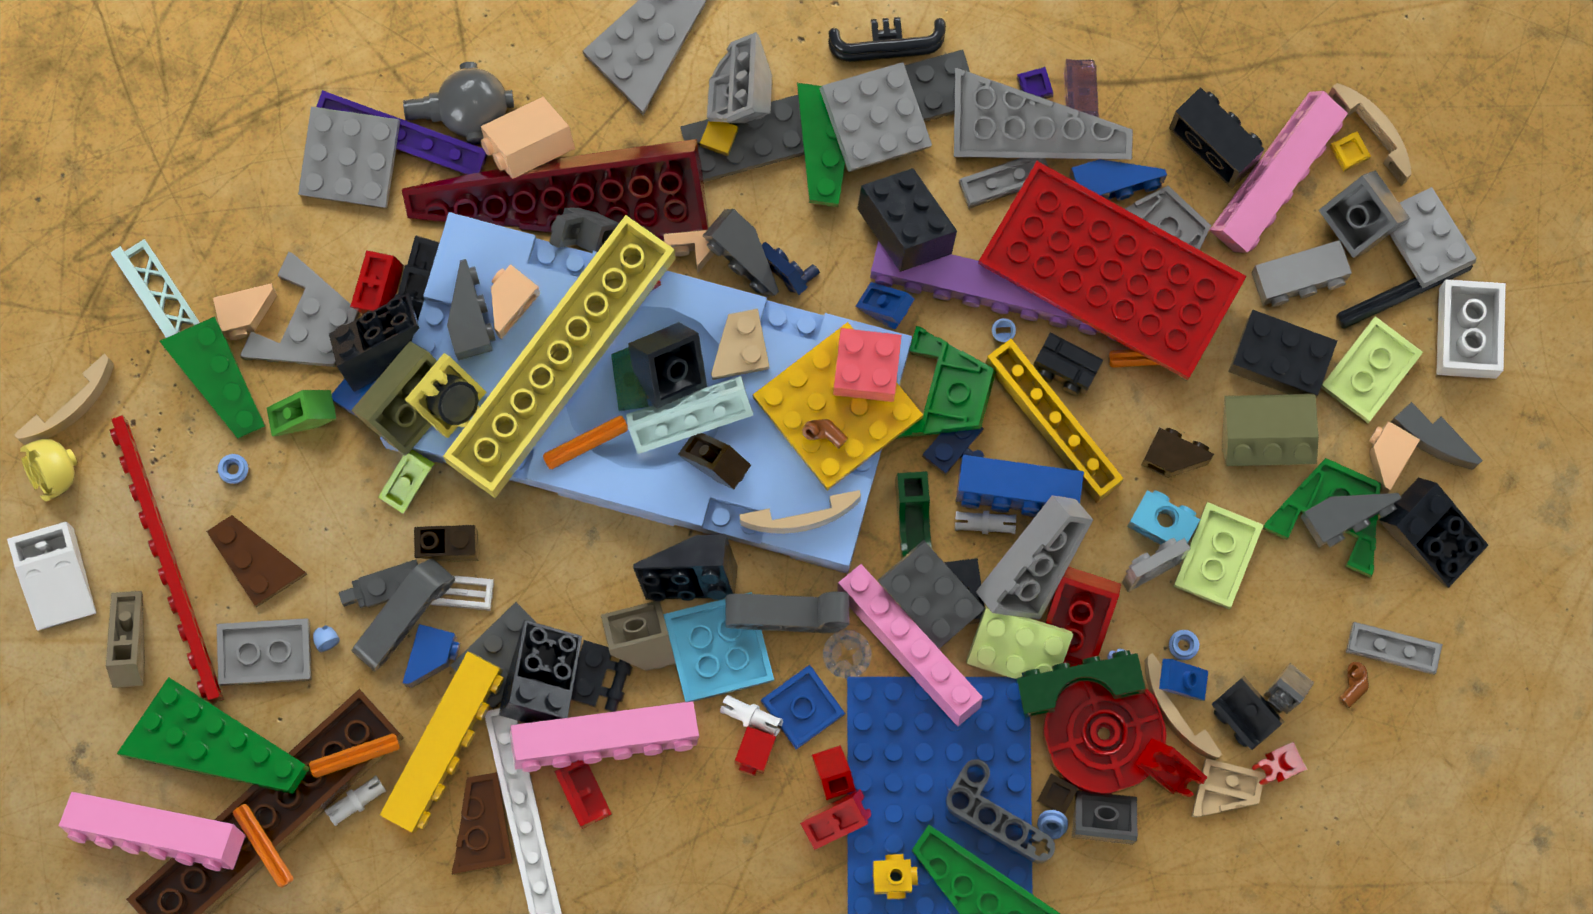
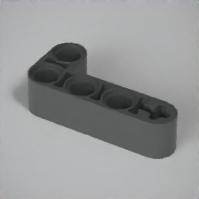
M433 558L417 565L408 574L354 645L352 653L374 672L377 671L390 658L432 601L443 596L456 578Z
M826 592L819 597L729 594L725 597L726 627L731 629L811 633L840 632L850 624L849 594L846 592Z
M978 759L967 762L947 795L945 801L947 810L953 816L1037 864L1048 861L1055 852L1053 839L1046 833L982 797L980 794L989 780L990 769L985 762ZM972 767L980 768L984 774L983 780L978 783L971 782L967 777V770ZM964 794L968 799V806L964 809L955 808L951 801L953 795ZM983 809L991 810L995 815L994 823L991 825L982 824L978 818L979 812ZM1009 825L1018 826L1022 831L1021 839L1017 841L1009 840L1005 834L1006 827ZM1028 832L1033 835L1029 841L1035 844H1039L1041 841L1046 843L1044 849L1048 851L1047 854L1036 855V848L1029 843L1025 849L1020 846L1027 839Z

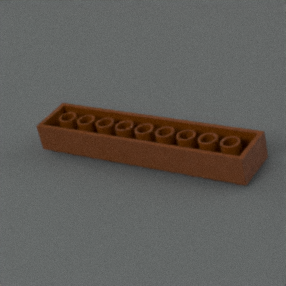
M359 689L288 754L309 767V763L313 760L389 734H395L398 742L404 739V737ZM385 755L318 778L313 777L309 769L293 794L253 784L214 820L234 824L244 833L235 819L233 811L237 807L246 804L251 809L276 851L279 852ZM245 834L233 870L221 868L220 871H214L205 868L202 863L194 862L190 866L179 863L175 858H171L126 900L139 914H211L264 866V863Z

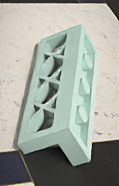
M145 239L126 251H123L120 246L111 252V255L166 338L180 332L182 323L192 325L200 323ZM144 249L149 256L147 268L134 267L129 258ZM153 263L158 271L152 270ZM139 273L145 274L144 281ZM150 275L164 278L165 283L162 293L149 290ZM169 288L171 289L174 295L167 294ZM155 297L161 298L160 304L157 302ZM166 299L179 301L181 306L178 317L165 314L163 310ZM184 312L187 313L190 319L183 318ZM170 320L177 322L176 328H174Z
M741 376L703 388L659 408L650 406L626 414L628 428L638 454L753 416Z

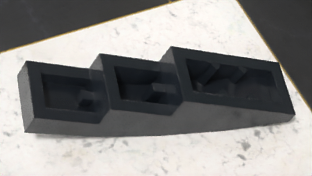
M418 235L414 237L408 264L404 267L398 294H395V297H401L409 293L417 321L423 306L424 292L440 243L439 241Z

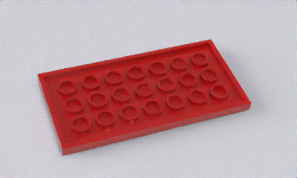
M1036 161L978 261V264L1186 380H1189L1247 277Z

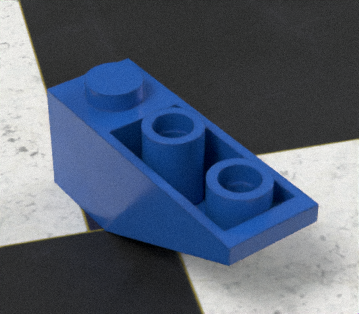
M1098 159L1072 167L1069 177L1071 180L1108 200L1116 198L1120 201L1134 195L1133 192L1142 189L1145 192L1159 189L1162 187V183L1165 182L1167 172L1165 169Z

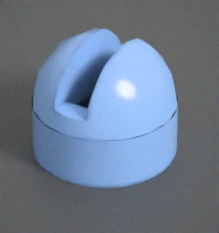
M1001 318L994 322L991 332L997 341L1007 342L1010 338H1014L1016 327L1011 320ZM1010 327L1011 333L1003 332L996 334V328Z
M327 625L317 628L313 633V641L319 652L333 648L340 641L336 631Z

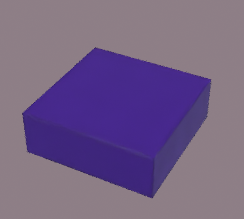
M1046 67L1017 74L1020 90L1044 99L1053 97L1054 93Z

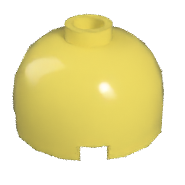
M51 439L33 441L20 448V452H26V456L21 458L31 485L34 489L40 486L45 493L40 496L42 500L47 502L58 497L73 484L75 477L74 466L77 465V460L71 449L65 450L60 443Z

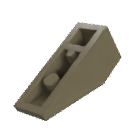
M142 591L111 593L106 669L112 688L143 686L145 656Z

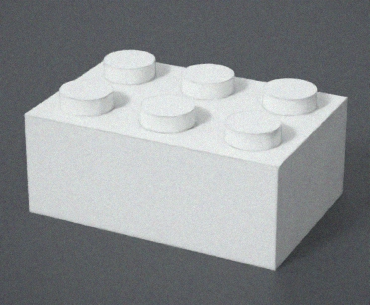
M1445 280L1439 287L1436 375L1496 379L1503 372L1506 283Z

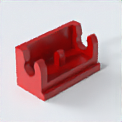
M366 250L350 307L363 315L368 311H374L387 304L395 297L404 265L394 255Z
M1151 738L1135 763L1173 795L1176 792L1185 797H1192L1194 793L1187 789L1188 783L1195 781L1196 783L1204 784L1208 778L1174 747Z
M577 760L567 767L554 771L581 829L612 815L589 764L584 763L583 760Z
M861 789L809 813L801 821L800 824L814 850L868 824L867 820L871 816V810H865L862 805L864 795Z

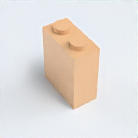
M544 97L480 126L484 137L481 139V145L488 156L492 154L499 170H505L512 179L575 149L569 125Z

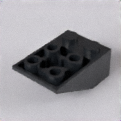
M409 293L401 297H395L382 307L374 311H368L355 321L347 325H341L329 333L337 368L354 392L376 381L419 329Z
M1419 477L1401 495V499L1395 504L1397 509L1379 519L1391 536L1447 588L1459 578L1488 546L1487 542L1438 483Z
M726 534L695 535L633 564L634 572L646 600L682 599L690 601L695 598L721 600L726 595L735 594L738 566Z
M524 620L504 685L499 716L525 723L568 718L582 636Z

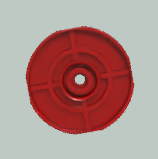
M1090 681L1074 683L1060 694L1055 712L1046 713L1043 724V739L1053 768L1065 781L1091 794L1109 795L1139 785L1149 776L1135 764L1151 738L1166 744V726L1157 699L1147 688L1143 694L1114 699L1110 692L1100 684ZM1101 728H1106L1110 733L1109 738L1101 739L1098 736V731Z

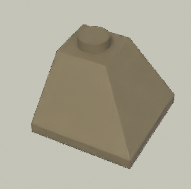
M653 601L601 615L610 655L645 671L675 664L660 601Z

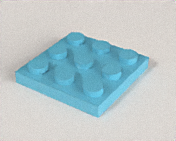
M725 599L663 614L685 702H694L774 681L762 630L727 628Z

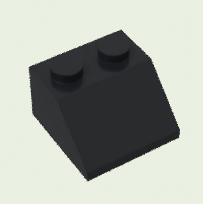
M678 322L628 343L633 372L655 408L662 407L707 387L699 333Z

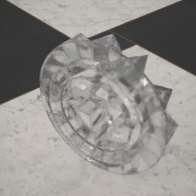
M843 630L833 634L827 640L823 649V659L826 668L837 677L847 679V677L860 676L869 667L872 653L868 641L864 636L855 631ZM840 644L846 647L847 650L859 648L852 655L854 666L846 659L836 662L842 655Z

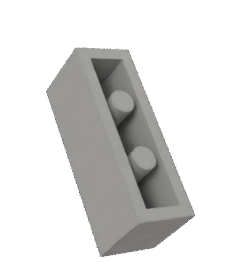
M1340 240L1255 265L1252 271L1262 305L1271 303L1272 307L1283 305L1289 302L1290 297L1300 295V298L1313 296L1318 293L1317 289L1328 286L1329 290L1342 287L1352 274Z

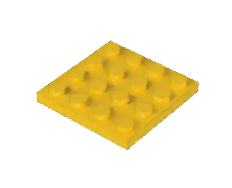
M848 322L752 395L754 400L827 491L923 418V414L897 382L894 402L833 395L841 328L853 329ZM829 419L849 439L843 446L837 449L828 439H806L802 434V428L808 421Z

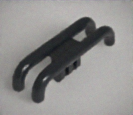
M894 17V29H890L888 18H882L883 30H878L877 19H871L873 41L846 43L841 39L840 31L837 28H831L828 33L830 51L837 59L845 62L922 56L932 54L941 48L945 38L946 22L943 18H937L934 21L933 33L921 37L902 38L900 17Z

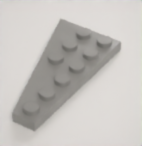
M638 0L583 50V55L644 115L648 104L659 89L662 79L673 64L692 30L695 20L705 7L707 0Z
M955 68L954 157L1132 160L1133 129Z

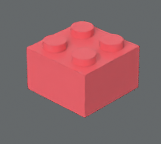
M841 328L833 395L894 402L902 335Z

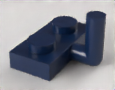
M766 241L762 244L771 271L784 282L791 293L800 295L808 288L806 284L820 273L814 264L803 271L795 261L789 263L788 257L779 247L773 249Z
M984 428L940 433L923 453L922 457L944 475L950 471L963 455L984 458L981 450L973 452L969 448L983 432Z

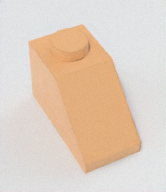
M511 264L506 270L500 269L491 281L493 283L491 294L494 328L497 336L501 339L540 295L539 287Z
M272 283L213 298L218 322L225 338H230V340L243 339L248 336V333L256 330L277 297Z
M1389 421L1383 428L1378 426L1369 440L1373 444L1369 455L1376 480L1381 482L1380 493L1387 494L1392 489L1420 441L1417 437Z

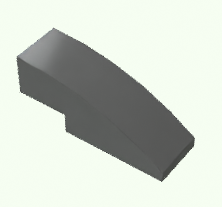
M1412 402L1391 421L1394 425L1420 439L1416 447L1437 459L1473 470L1483 461L1442 416L1432 424Z

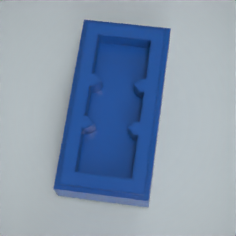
M1163 659L1159 689L1193 700L1205 701L1208 670L1174 659Z

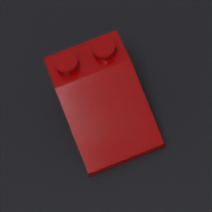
M1068 566L1054 592L1045 621L1046 624L1063 628L1073 633L1063 663H1070V667L1082 665L1083 659L1099 656L1120 595L1122 583Z

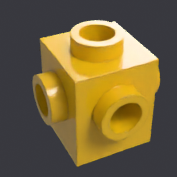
M904 854L885 855L884 861H873L874 894H887V899H905L906 893L912 892V885H918L917 866L911 867V859L904 860ZM893 872L898 873L901 876V880L893 881L890 878V874Z

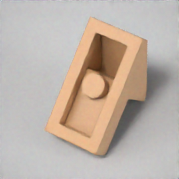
M707 230L664 234V242L675 249V256H685L689 254V251H695L697 273L715 254L707 247L709 242L703 237Z

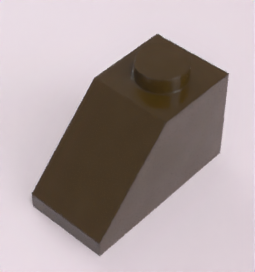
M704 433L691 436L678 453L681 458L713 480L733 490L743 480L746 472L751 467V464L730 445Z

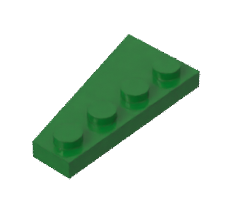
M797 82L809 203L839 207L845 161L819 89L821 86Z
M216 316L159 341L237 439L266 426Z

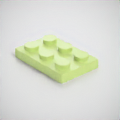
M1375 316L1324 381L1321 388L1365 422L1369 423L1423 352Z
M1207 502L1189 545L1191 549L1183 560L1173 587L1230 609L1263 524Z
M985 605L966 663L1014 679L1022 677V672L1032 669H1040V673L1052 671V666L1064 662L1073 633L1072 631L1030 618L992 613Z

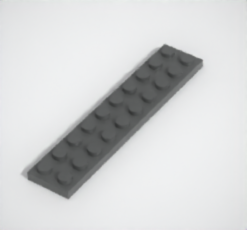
M963 49L904 65L924 122L955 114V68L970 72ZM798 95L772 101L770 114L765 115L761 119H754L747 123H730L738 126V132L728 156L700 147V141L708 124V119L680 127L684 141L697 139L703 182L804 155Z

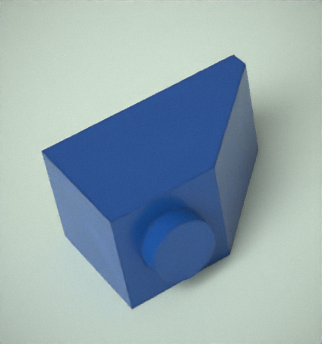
M419 624L403 679L405 687H415L448 668L451 659L456 660L460 643L456 642L457 636L455 633Z

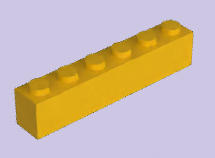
M1011 338L987 356L985 364L994 368L996 371L995 377L1070 470L1084 471L1082 486L1096 503L1100 502L1121 485L1124 478Z
M467 651L380 816L411 833L417 832L419 828L422 830L425 828L431 817V813L428 812L433 801L438 802L446 789V786L443 785L448 774L453 775L461 759L457 756L461 748H467L475 735L472 728L476 720L482 721L490 706L486 703L492 692L496 694L504 681V677L501 676L504 669Z

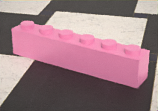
M1324 91L1309 92L1209 231L1233 252L1248 253L1258 245L1260 241L1259 236L1264 229L1268 228L1275 221L1277 211L1291 199L1293 195L1292 190L1298 182L1302 181L1309 174L1310 165L1324 153L1328 140L1342 128V121L1348 113Z
M862 564L838 582V592L849 594V607L957 726L981 708L983 697Z
M693 701L511 725L510 727L515 770L522 769L524 772L537 771L541 766L547 765L563 768L577 760H583L586 764H593L607 757L622 760L630 758L632 754L636 753L652 756L660 754L666 749H675L678 752L687 751L696 746L699 739Z
M71 792L59 823V827L68 833V838L78 843H85L86 840L94 841L96 845L107 849H112L113 845L119 846L122 850L131 854H139L140 851L148 852V855L160 860H166L168 856L175 858L176 861L185 865L192 866L194 862L202 863L205 868L214 871H220L221 868L234 869L245 838V834L234 824Z

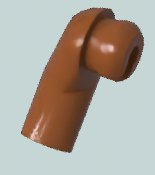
M829 419L811 420L805 423L802 428V434L806 439H828L837 449L843 446L849 439Z
M1352 662L1347 668L1349 688L1339 697V700L1347 708H1350L1369 688L1367 669L1360 662Z

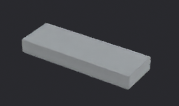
M1019 158L959 179L968 208L970 209L1019 192L1036 161L1048 166L1046 159Z
M1353 622L1346 653L1435 675L1443 644Z

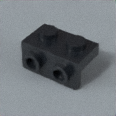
M1245 676L1212 703V706L1215 708L1214 714L1222 723H1228L1235 731L1234 736L1237 741L1244 747L1248 746L1251 750L1256 748L1284 723V720Z

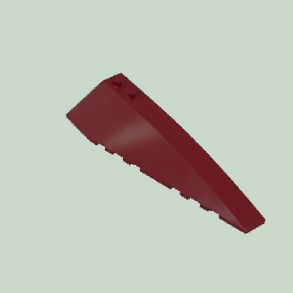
M697 139L557 158L513 179L505 170L494 169L402 188L407 218L446 222L448 213L451 212L503 227L516 226L524 230L552 232V224L556 220L557 215H563L564 209L571 207L599 213L618 223L627 215L662 241L664 240V234L703 231L709 228Z

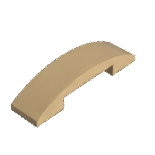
M1336 83L1332 86L1328 95L1348 113L1346 118L1356 111L1390 154L1383 163L1402 186L1411 176V166L1405 145L1397 130L1386 115L1369 99L1347 86Z
M104 353L82 373L89 383L46 422L36 414L14 436L26 445L33 441L50 438L71 426L92 407L103 392L114 367L113 362Z
M860 490L830 496L829 509L775 520L771 518L770 508L739 514L740 524L751 530L778 534L815 529L837 520L853 509L861 500Z
M1153 653L1147 656L1144 660L1146 681L1149 691L1157 699L1165 723L1192 750L1208 759H1218L1223 754L1206 729L1194 735L1165 691L1159 689L1162 666Z

